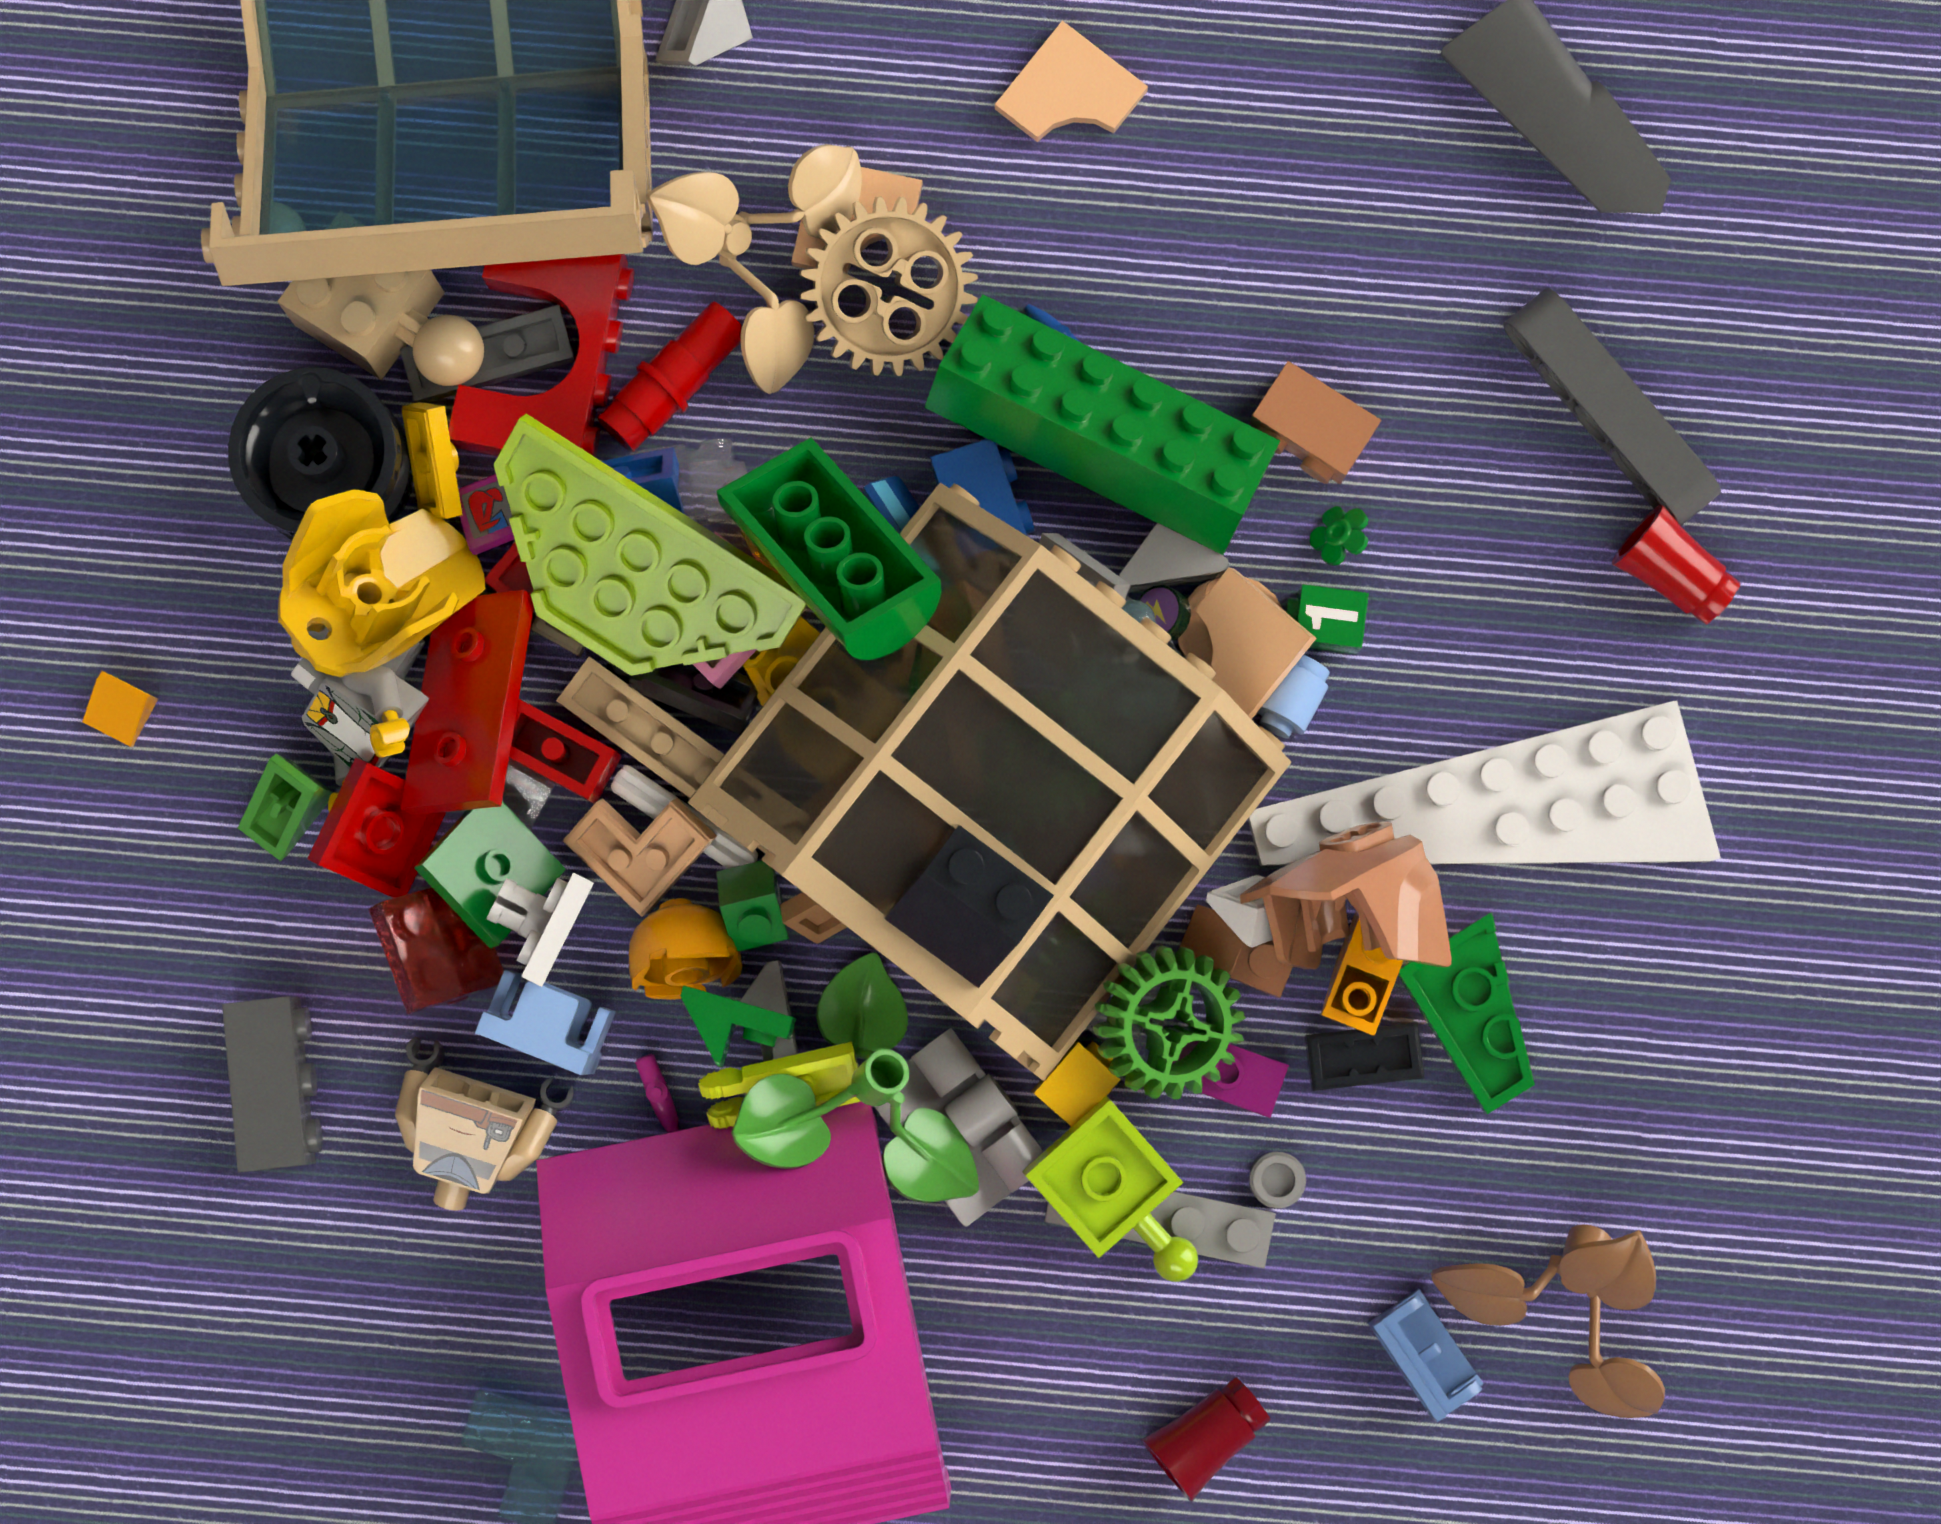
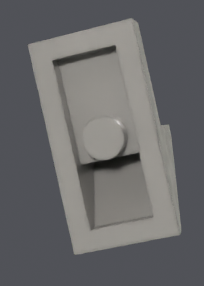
M778 960L767 962L740 1002L791 1016L782 963ZM794 1028L791 1039L777 1037L775 1047L760 1043L764 1061L799 1054Z

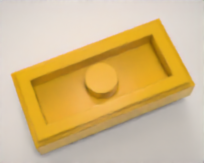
M422 402L402 406L403 409L401 410L418 510L423 508L442 519L463 515L456 478L459 458L454 444L450 441L445 406Z

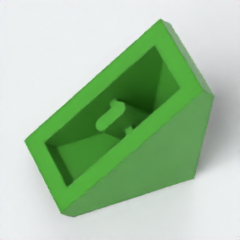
M275 754L266 765L238 829L279 861H282L328 804L329 796L334 792L292 760Z

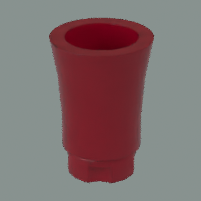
M1235 1377L1221 1391L1217 1388L1214 1389L1191 1409L1166 1426L1142 1438L1141 1441L1174 1485L1192 1502L1210 1479L1235 1454L1256 1438L1254 1432L1264 1427L1271 1419L1252 1392Z

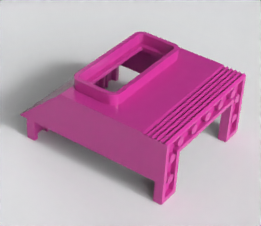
M857 1102L839 1106L829 1113L820 1116L829 1128L831 1134L830 1145L814 1162L794 1169L771 1167L755 1161L735 1144L731 1134L732 1126L727 1127V1129H714V1126L711 1127L710 1124L536 1160L546 1294L592 1524H876L949 1508L951 1484L947 1467L944 1465L889 1189L882 1163L878 1140V1125L875 1113L872 1111V1106ZM830 1254L838 1256L853 1328L851 1334L633 1380L625 1379L610 1308L612 1300Z

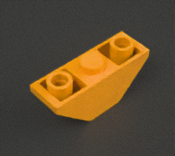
M1356 911L1349 927L1350 935L1345 937L1336 960L1321 1015L1375 1036L1403 961L1386 958L1381 947L1374 950H1364L1360 918Z

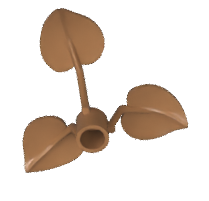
M1583 1224L1572 1227L1568 1232L1562 1256L1551 1255L1548 1267L1536 1282L1528 1288H1524V1280L1520 1274L1506 1267L1493 1264H1462L1432 1270L1433 1283L1455 1309L1474 1321L1496 1326L1510 1325L1523 1320L1527 1312L1525 1301L1535 1300L1554 1275L1558 1273L1561 1276L1562 1284L1568 1290L1579 1294H1587L1590 1297L1589 1360L1591 1364L1572 1366L1569 1372V1384L1572 1391L1590 1408L1610 1416L1640 1418L1658 1414L1665 1398V1388L1660 1377L1647 1365L1635 1360L1616 1357L1604 1361L1600 1355L1601 1301L1616 1309L1631 1310L1646 1306L1654 1296L1656 1288L1655 1265L1640 1230L1611 1239L1604 1230L1592 1225Z

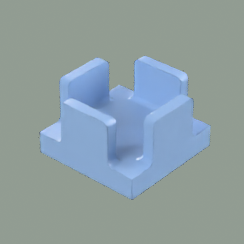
M505 970L487 1012H483L475 1033L576 1074H595L603 1054L600 1051L616 1011L606 1007H599L585 1044L581 1045L579 1037L592 1007V1002L589 999L549 983H544L541 987L528 981L523 988L511 1017L508 1015V1011L521 981L522 974L513 970Z

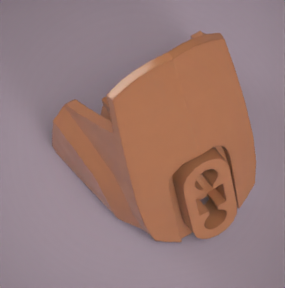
M1390 822L1362 824L1328 837L1319 842L1320 851L1298 859L1273 872L1240 895L1241 904L1263 898L1276 958L1280 964L1302 969L1318 968L1321 962L1323 944L1350 935L1345 901L1348 899L1359 914L1364 950H1374L1381 947L1385 957L1388 959L1411 961L1437 967H1449L1451 965L1450 944L1438 876L1425 856L1422 841L1412 835L1394 839L1393 827Z

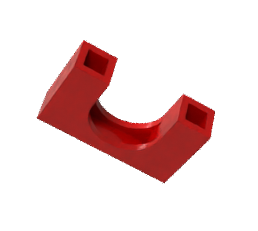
M625 254L484 265L482 279L489 290L547 301L559 305L568 312L577 324L579 349L576 361L568 375L555 387L540 394L516 396L458 385L448 428L450 441L454 444L455 448L498 456L519 418L528 414L596 457L600 439V428L593 427L597 406L606 407L612 382V376L605 374L609 353H618L623 333V322L616 321L620 300L629 301L634 283L635 271L633 268H628V260Z

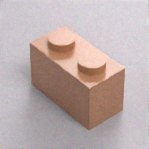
M1287 361L1253 413L1249 425L1280 440L1275 453L1281 454L1285 449L1302 460L1301 469L1314 479L1328 484L1330 479L1341 485L1382 420L1290 361Z

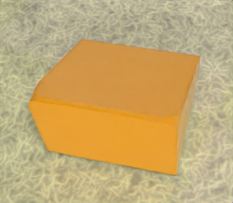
M101 670L96 679L82 722L133 748L158 698Z

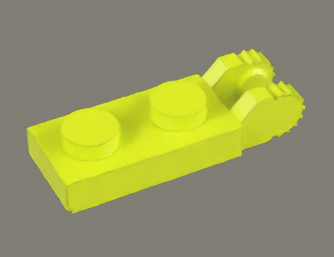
M847 1042L743 1066L741 1070L732 1067L720 1069L718 1072L714 1071L707 1073L706 1076H702L703 1078L699 1080L700 1083L698 1085L702 1097L713 1100L720 1097L725 1098L743 1093L747 1094L758 1081L767 1076L788 1074L798 1077L811 1087L815 1095L816 1106L851 1085L852 1075L858 1067L852 1042ZM735 1097L711 1105V1108L707 1109V1117L711 1127L714 1126V1129L734 1127L744 1098ZM853 1097L840 1106L861 1101L857 1097Z

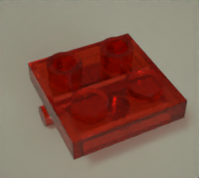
M433 888L382 901L368 908L407 1015L447 1003L448 1006L468 999L469 995L492 989L499 985L504 971L495 947L489 948Z

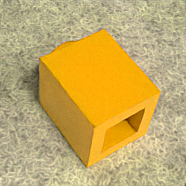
M1075 1041L1046 1080H1040L1031 1090L1034 1095L1071 1127L1106 1097L1121 1080L1109 1071V1065L1113 1058L1106 1059L1100 1056L1097 1050L1099 1045L1094 1041L1086 1048Z

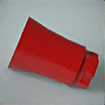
M1663 504L1653 509L1639 523L1612 560L1613 566L1641 580L1670 600L1684 613L1688 614L1691 612L1705 625H1708L1721 614L1741 586V583L1725 571L1726 566L1689 535Z

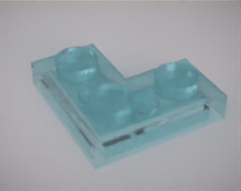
M478 1389L460 1445L514 1461L498 1517L522 1524H556L577 1455L570 1415L484 1389Z

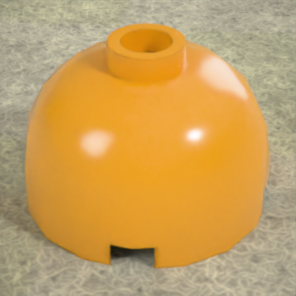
M678 898L662 903L658 910L649 914L634 929L629 943L631 986L635 991H637L640 985L644 986L645 995L649 998L681 999L680 995L683 985L706 992V988L702 985L703 983L713 982L721 978L723 988L734 982L741 975L742 961L740 951H737L732 938L728 935L723 917L708 907L692 904L688 899Z

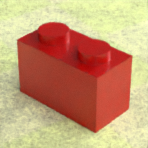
M519 699L509 759L595 804L602 795L622 756L616 750Z

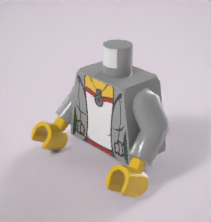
M302 658L291 673L293 678L314 694L302 716V721L333 755L335 780L339 786L343 785L355 757L381 768L394 754L402 753L405 748L404 741L408 737L409 731L429 700L422 692L396 676L392 669L382 665L366 672H355L340 678L314 670L309 660ZM339 792L331 793L329 796V812Z

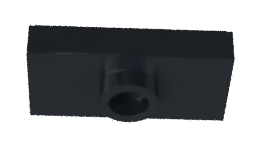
M1418 1022L1381 1026L1377 1028L1375 1036L1357 1029L1305 1035L1311 1091L1424 1078Z

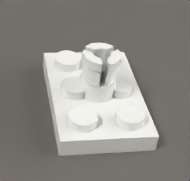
M575 873L572 874L569 882L557 878L548 898L506 878L486 919L495 924L499 923L527 939L516 960L526 965L521 976L522 978L541 987L543 986L594 884L593 882Z

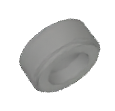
M1269 1152L1259 1157L1252 1165L1249 1173V1186L1254 1197L1262 1204L1272 1208H1285L1297 1202L1302 1196L1306 1186V1174L1301 1163L1292 1155L1283 1152Z

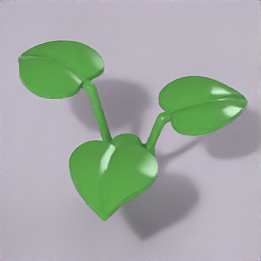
M877 953L867 954L853 961L835 975L822 992L817 1005L816 1018L823 1038L833 1046L852 1042L856 1058L865 1060L854 1071L851 1085L828 1101L816 1106L815 1095L811 1087L803 1080L788 1074L767 1076L758 1081L744 1097L731 1132L733 1140L746 1155L764 1165L782 1169L799 1168L814 1162L830 1145L831 1134L829 1128L820 1116L829 1113L853 1097H857L862 1103L869 1106H881L888 1102L890 1103L889 1127L897 1136L886 1144L882 1153L884 1173L890 1185L900 1195L915 1202L933 1203L971 1197L979 1191L976 1165L965 1139L953 1122L936 1110L918 1108L907 1116L903 1126L900 1123L901 1104L905 1101V1096L900 1091L908 1082L909 1068L905 1059L891 1049L904 1038L908 1026V1012L900 991L887 974Z

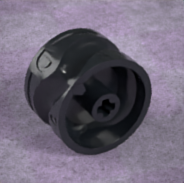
M321 367L298 368L273 377L250 394L239 409L231 427L228 442V463L233 482L240 496L254 513L290 540H293L307 508L316 500L353 489L377 493L384 502L385 514L388 523L391 524L396 521L404 510L412 492L413 475L406 433L403 426L369 387L355 377L338 370Z

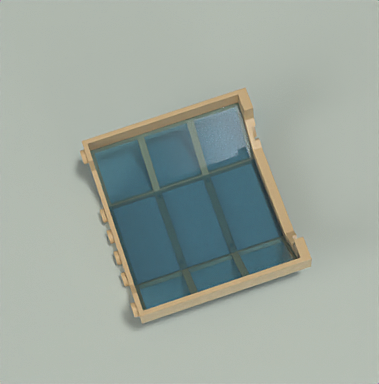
M240 0L249 67L247 90L239 92V109L242 122L245 124V131L237 132V152L240 164L243 165V173H237L234 177L235 196L238 206L241 207V215L233 216L231 227L224 203H212L210 228H202L201 231L204 260L206 263H214L222 286L643 252V248L649 245V241L653 240L652 207L646 198V194L652 190L649 71L642 32V0Z

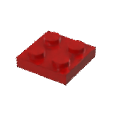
M355 757L307 860L404 902L418 873L414 867L427 854L446 812L412 815L400 809L405 780Z

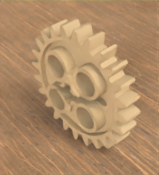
M880 196L875 197L873 213L868 214L865 207L859 201L854 202L853 220L849 221L844 215L836 212L833 214L834 222L838 228L835 233L822 228L816 231L820 239L826 244L823 249L806 248L805 253L817 262L815 269L799 271L800 276L813 281V288L801 292L799 298L815 301L816 308L808 312L804 317L805 321H822L824 326L818 331L815 339L818 342L831 337L836 340L830 354L833 358L841 356L847 350L851 351L850 368L857 370L865 358L870 359L872 375L879 376L886 361L890 363L895 376H902L904 360L909 359L916 370L922 371L924 370L922 354L928 352L937 360H942L944 356L939 342L944 339L947 342L953 343L957 335L951 329L954 323L964 324L968 316L960 312L961 305L977 303V297L964 292V284L977 280L978 275L962 272L961 265L971 259L973 254L972 252H955L953 247L962 237L960 231L946 236L941 233L947 219L945 215L934 218L930 223L925 221L927 215V204L920 203L912 214H908L906 198L898 197L893 210L887 211L886 203L883 197ZM870 234L880 235L888 245L886 259L877 266L867 264L860 253L862 241ZM922 256L931 258L938 269L936 281L928 288L917 286L913 282L910 273L915 260ZM846 263H850L877 277L887 278L893 271L896 274L894 282L896 285L932 300L933 307L927 310L902 297L891 295L884 302L880 299L882 290L879 287L846 274L843 271V267ZM848 285H857L866 295L865 308L857 316L848 317L839 308V294ZM907 307L915 315L916 327L910 336L898 339L889 330V318L896 309Z

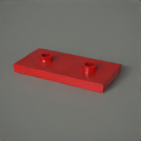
M516 590L477 596L431 631L421 692L429 700L415 722L400 809L412 815L501 807L534 610L529 592Z

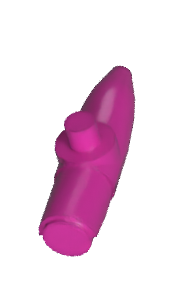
M651 1053L636 1059L635 1065L643 1082L646 1096L659 1122L668 1133L679 1131L675 1105L654 1054L652 1055Z

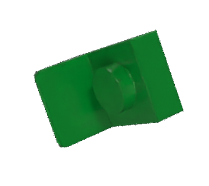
M683 985L680 997L717 1067L723 1068L736 1025L745 1027L742 1038L775 1047L777 1037L791 1039L796 1022L795 1017Z

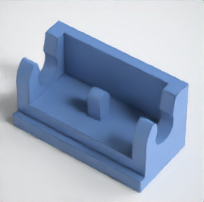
M1416 1289L1367 1323L1429 1416L1436 1422L1445 1418L1449 1413L1482 1390L1481 1385H1483V1382L1475 1373L1420 1289Z

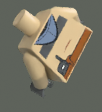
M414 1037L406 1046V1054L413 1063L412 1070L405 1072L395 1110V1117L406 1148L414 1153V1170L418 1174L438 1180L433 1198L434 1203L447 1210H463L466 1207L470 1190L481 1194L490 1193L497 1180L511 1181L540 1157L557 1124V1119L554 1117L556 1112L565 1110L572 1103L574 1096L573 1087H570L564 1101L554 1103L546 1096V1091L551 1086L554 1077L546 1079L540 1089L542 1104L539 1109H533L536 1100L534 1098L439 1069L438 1067L445 1058V1050L437 1040L433 1045L434 1049L430 1058L419 1060L418 1051L421 1046V1040L418 1037Z

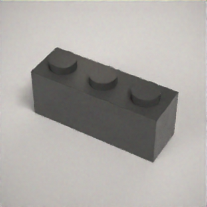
M291 996L222 1004L238 1173L316 1164L315 1153L322 1151L323 1136L319 1119H312L310 1097L317 1095V1075L314 1064L306 1063L304 1041L311 1040L312 1023L308 1007H301L300 998Z

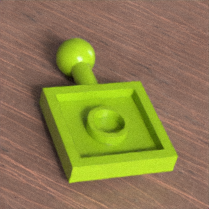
M1107 1096L1022 1171L1098 1258L1133 1228L1154 1251V1267L1162 1278L1171 1282H1180L1188 1279L1195 1272L1198 1265V1254L1194 1245L1185 1238L1171 1237L1150 1214L1184 1182Z

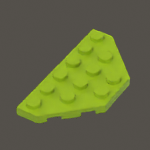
M528 414L519 418L493 464L499 486H504L512 513L509 521L521 562H526L534 590L531 593V598L536 615L631 676L653 672L655 668L681 663L685 666L726 658L729 654L754 649L763 651L779 648L785 642L807 606L782 576Z

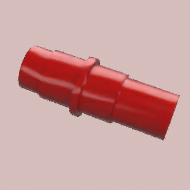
M712 301L674 340H669L648 363L641 361L636 366L637 374L613 397V402L597 417L600 424L620 445L628 451L634 452L649 436L653 437L676 412L683 414L689 408L687 401L710 379L709 375L741 343L742 325L723 306Z

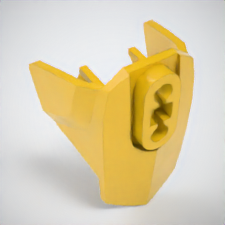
M353 489L316 500L307 508L282 565L283 586L278 599V623L290 635L295 652L302 658L309 660L314 670L341 678L355 672H366L381 666L413 647L448 617L484 592L486 589L485 577L477 554L473 555L469 551L467 540L448 522L422 508L389 524L384 510V502L377 493ZM325 627L329 631L324 640L314 639L308 633L309 631L320 633Z

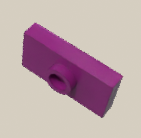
M1199 1041L1187 1043L1182 1048L1178 1061L1187 1056ZM1228 1044L1226 1051L1234 1056L1235 1063L1229 1065L1219 1061L1216 1064V1068L1220 1072L1221 1080L1216 1082L1209 1080L1204 1075L1201 1076L1203 1084L1201 1094L1271 1118L1289 1065Z

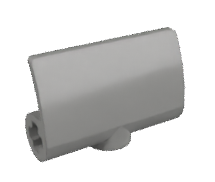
M950 1028L907 1061L909 1079L906 1086L900 1091L905 1096V1101L901 1104L900 1123L903 1126L905 1119L912 1111L918 1108H928L945 1115L962 1134L976 1165L979 1191L971 1197L945 1200V1202L960 1223L967 1227L1010 1193H1013L1029 1181L1022 1171L1041 1155L1043 1150L1017 1117L1019 1113L1002 1087L989 1073L985 1074L952 1028ZM887 1102L881 1106H874L889 1126L890 1103Z

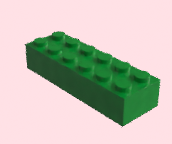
M984 294L981 295L941 361L924 407L1221 555H1224L1280 443V440Z

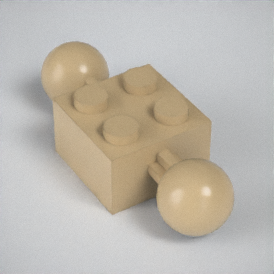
M274 205L273 234L307 231L303 221L296 213L288 208ZM341 214L331 229L363 226ZM431 269L294 280L277 301L296 327L380 380L383 379L401 354L400 349L405 348L407 344L413 347V358L421 374L431 382L442 386H456L467 382L478 372L483 362L484 343L479 331L472 323L456 315H440L432 319L427 318L445 293Z

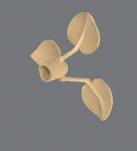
M824 144L805 152L796 161L790 174L788 193L796 209L787 213L750 214L741 211L739 214H736L739 197L734 184L724 175L714 172H695L682 175L661 184L646 194V198L658 219L664 240L671 253L677 259L690 265H699L719 255L721 265L732 269L765 299L767 307H756L745 317L741 330V350L746 368L753 382L761 391L767 394L779 391L803 366L814 342L813 321H805L804 317L809 311L802 303L795 300H785L778 304L776 294L736 260V256L744 253L751 244L752 232L749 227L751 224L795 223L803 219L806 232L810 236L820 239L816 232L819 228L832 233L838 230L833 219V214L836 212L841 213L850 220L853 215V203L859 201L862 185L860 161L853 147Z

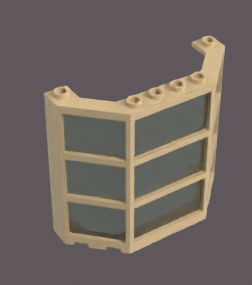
M939 483L899 533L941 579L940 601L926 626L900 649L873 660H860L851 656L825 627L687 803L752 853L759 844L767 849L768 852L761 859L763 862L978 1029L984 1021L989 1023L995 1030L988 1038L1035 1076L1045 1081L1098 1013L1095 1010L1094 1004L1100 1001L1106 1002L1112 995L1104 989L1103 983L1107 980L1116 984L1122 982L1123 978L1118 972V965L1125 963L1133 968L1136 964V953L1147 950L1288 768L1291 761L1282 752L1285 745L1269 731L1257 726L1233 699L1212 681L1216 672L1207 663L1190 652L1185 658L1180 656L1167 645L1171 636L1158 624L1147 617H1144L1139 623L1121 609L1125 605L1126 600L1114 589L1102 581H1099L1094 587L1077 574L1081 564L1070 554L1056 545L1050 551L1038 542L979 507L980 503L961 486L953 483L948 488L944 484ZM953 824L962 826L1054 895L1020 943L979 988L884 919Z

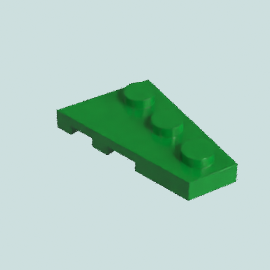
M1492 912L1449 937L1452 958L1449 967L1409 962L1400 968L1398 974L1402 984L1484 1114L1491 1113L1535 1085L1519 1018L1516 1017L1508 985L1509 978L1505 962L1502 961L1495 933L1497 930Z

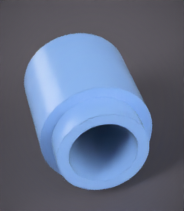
M1303 655L1257 712L1262 716L1259 722L1260 725L1282 738L1288 739L1291 733L1304 734L1328 690V685L1325 681L1330 674L1329 670L1316 660Z

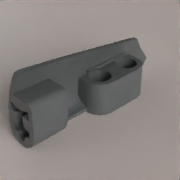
M1533 0L1505 1L1442 48L1441 57L1600 213L1661 214L1671 178L1608 90L1596 80L1590 82Z

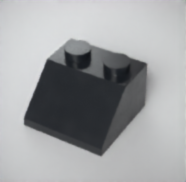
M953 824L884 919L979 988L1020 943L1054 895L962 826Z

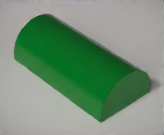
M812 437L716 491L718 502L723 510L854 658L873 660L895 652L910 642L926 626L936 611L941 597V579Z

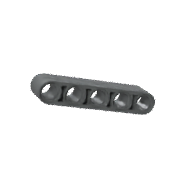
M1545 288L1503 323L1506 334L1516 348L1653 509L1663 504L1682 526L1721 494L1720 486L1708 468L1555 291Z

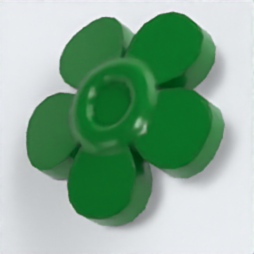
M1335 506L1328 509L1322 516V521L1327 527H1317L1310 535L1311 547L1316 551H1322L1321 557L1326 564L1336 566L1344 561L1346 550L1353 555L1361 554L1368 544V537L1362 530L1368 525L1369 519L1359 508H1353L1345 513L1341 507Z

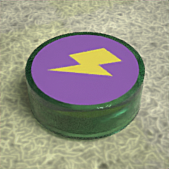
M1156 585L1144 591L1139 597L1134 608L1133 617L1139 623L1144 617L1149 618L1163 628L1171 636V640L1174 641L1187 629L1191 617V608L1188 599L1181 592L1165 585Z

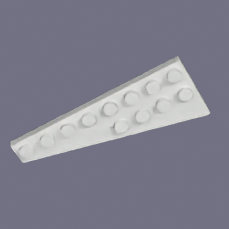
M1677 700L1258 808L1248 818L1260 866H1287L1298 859L1320 851V841L1349 828L1375 822L1392 823L1394 839L1412 835L1421 840L1425 856L1431 865L1635 862L1706 863L1721 859Z

